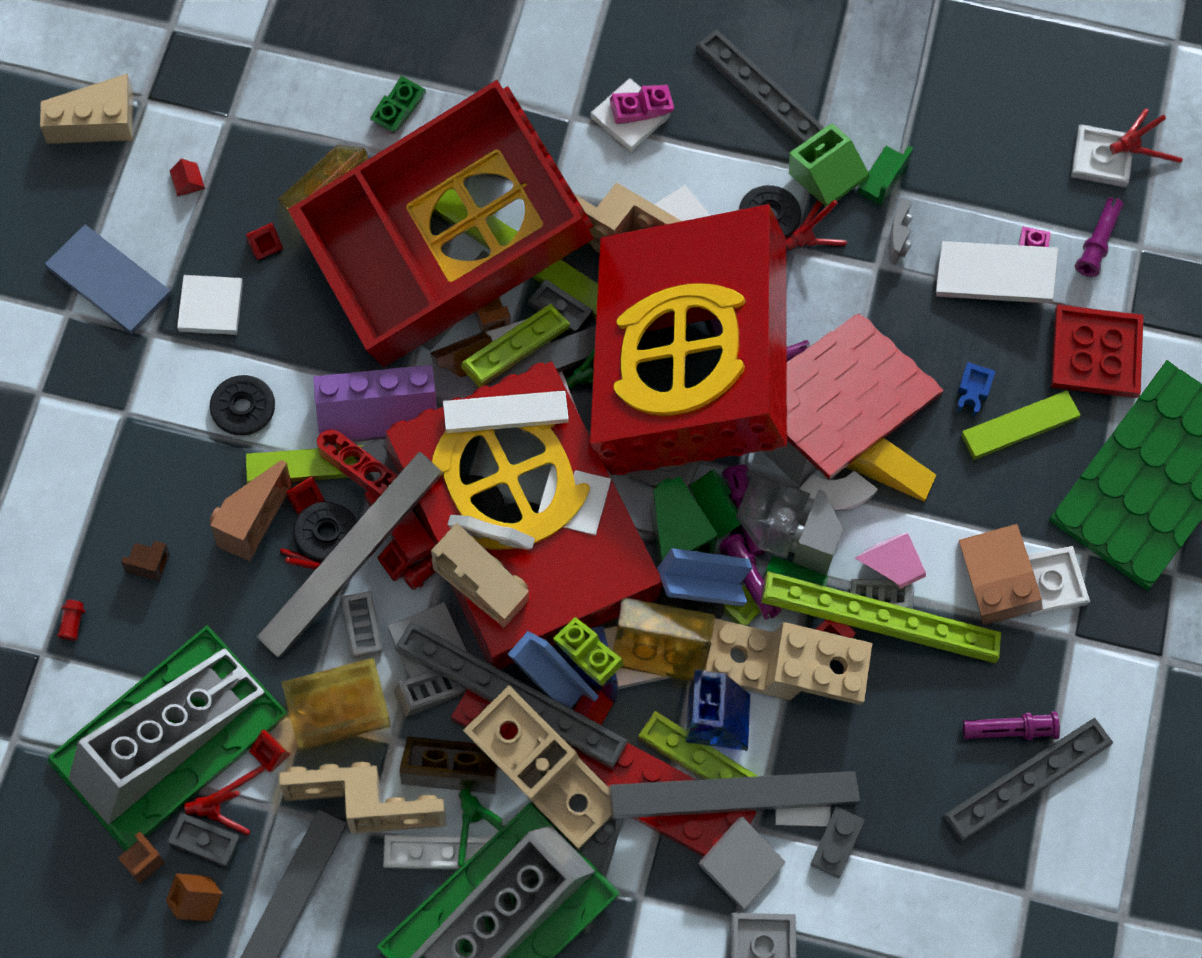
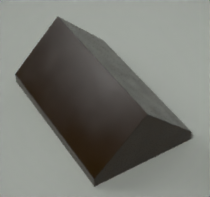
M407 736L399 774L401 785L460 791L469 789L470 792L495 794L498 766L476 743Z

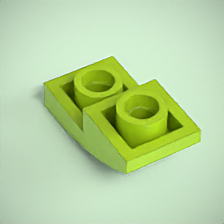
M576 617L553 638L556 644L601 686L624 665L622 658L599 641L598 635Z

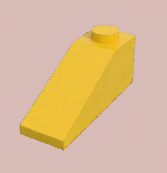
M882 439L846 467L925 502L936 477L935 473L886 439Z

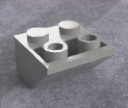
M818 489L815 499H808L790 552L795 554L792 563L827 575L843 527L825 492Z

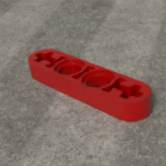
M326 430L317 437V446L321 457L377 499L398 476L339 431ZM350 456L360 458V461L354 465L344 463L345 459ZM370 472L381 474V477L376 481H369L365 478Z

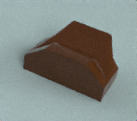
M483 331L433 351L430 355L436 366L447 369L462 378L467 376V373L461 368L462 362L493 341L491 336Z

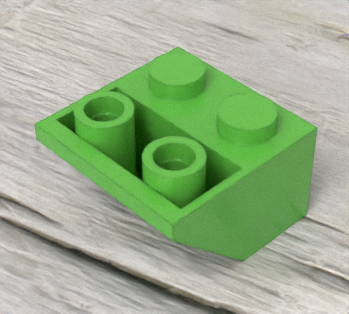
M833 123L789 154V175L825 206H828L833 200H839L869 178V172L852 140Z

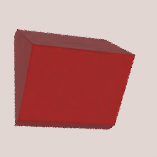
M181 158L171 168L170 174L177 197L205 189L197 163Z
M272 222L246 234V242L257 261L283 249Z
M312 476L286 491V498L298 515L312 504L325 502Z
M393 539L377 557L393 581L402 578L406 574L405 570L407 568L412 569L415 566L413 563L409 564Z
M592 689L599 696L598 699L594 702L582 695L574 711L602 725L613 706V702L601 690Z
M266 730L260 732L249 750L270 773L291 755Z

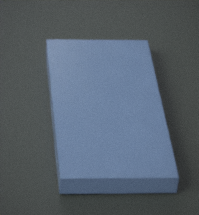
M87 225L80 228L45 263L46 269L131 335L172 295L171 290Z

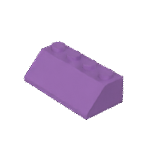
M433 365L313 376L319 435L326 430H336L352 442L375 440L377 438L386 439V430L394 423L402 420L408 422L417 418L418 414L424 410L437 409Z

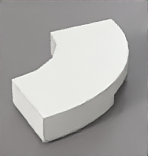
M855 471L847 477L838 480L822 479L812 474L794 494L793 499L806 506L809 498L815 499L819 489L825 492L833 510H850L867 502L877 493L878 489Z
M450 515L447 524L452 528L458 523L471 536L480 539L486 537L500 542L501 545L520 549H532L535 538L513 528L490 524L471 516Z

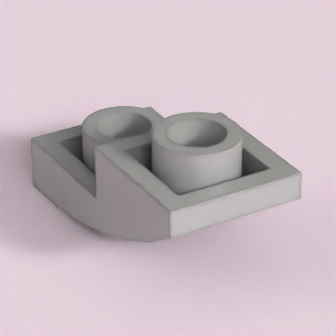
M903 197L898 205L889 236L890 263L896 265L900 255L906 257L912 241L908 240L911 231L908 226L913 217V214L909 213L912 201Z

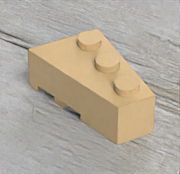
M128 73L41 101L40 127L46 144L132 140L133 90Z
M458 523L431 550L433 570L502 627L505 628L529 601L527 584L520 577L512 576L498 559L491 556Z

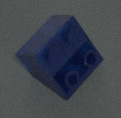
M695 670L688 689L685 742L747 751L749 745L750 694L727 674Z

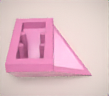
M908 533L886 539L869 547L855 557V559L892 580L899 589L926 577L924 567Z

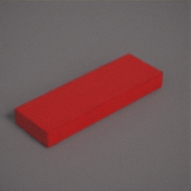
M368 491L364 493L365 500L371 507L377 498ZM412 510L390 534L410 565L432 553L431 550L436 546Z

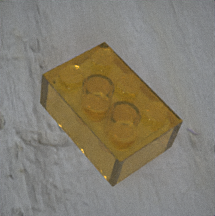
M623 598L612 651L622 658L624 665L621 668L701 683L712 643L715 615Z
M374 658L282 682L299 751L391 727Z

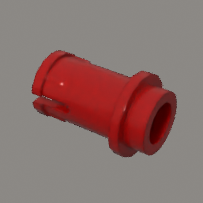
M432 553L424 557L412 569L407 568L405 570L406 574L403 575V580L412 590L416 588L421 589L424 586L423 582L436 572L433 570Z
M66 600L65 605L61 606L63 613L57 637L70 641L78 639L77 635L81 617L86 613V610L83 609L84 603L76 600Z

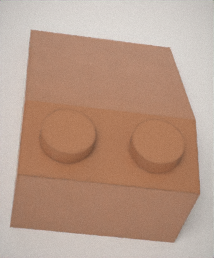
M280 460L226 498L220 508L216 507L209 523L211 524L210 527L218 548L249 562L251 561L286 497V491L292 487L287 462Z
M1018 524L959 540L983 625L1043 609L1040 591Z

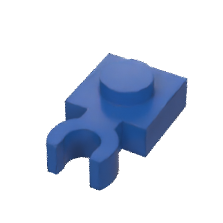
M967 362L958 389L959 393L965 395L959 399L957 412H961L964 404H970L973 407L972 416H977L981 407L979 399L986 401L996 371Z

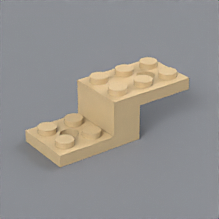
M617 182L597 207L575 195L594 226L589 229L594 239L588 243L598 253H600V237L681 221Z
M714 618L710 627L702 680L786 700H792L800 691L861 705L865 700L872 643L783 622L774 632ZM731 649L741 650L745 655V661L743 663L733 661L730 655ZM831 660H838L842 663L844 667L843 674H835L831 670Z
M510 685L463 730L578 849L612 817L608 787L579 759L577 753ZM506 723H514L518 727L517 736L511 740L503 739L500 735V729ZM576 795H583L588 800V806L583 812H574L570 808V801Z
M368 762L353 763L348 768H339L338 765L327 764L320 766L319 770L291 767L287 769V772H279L280 787L285 801L345 797L346 819L351 834L446 827L443 799H437L435 795L419 796L418 800L405 801L404 798L393 797L386 799L385 803H381L380 779L377 766H371Z

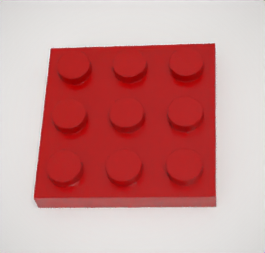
M1057 304L1054 314L1051 388L1138 398L1141 394L1144 315Z

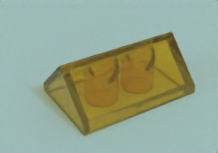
M337 144L278 198L279 202L289 209L368 160L367 151L361 147Z

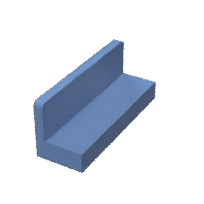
M671 548L657 568L668 597L744 606L747 602L741 583L752 570L749 559Z
M529 631L525 633L507 654L545 695L570 709L582 695L594 702L599 697L547 641Z

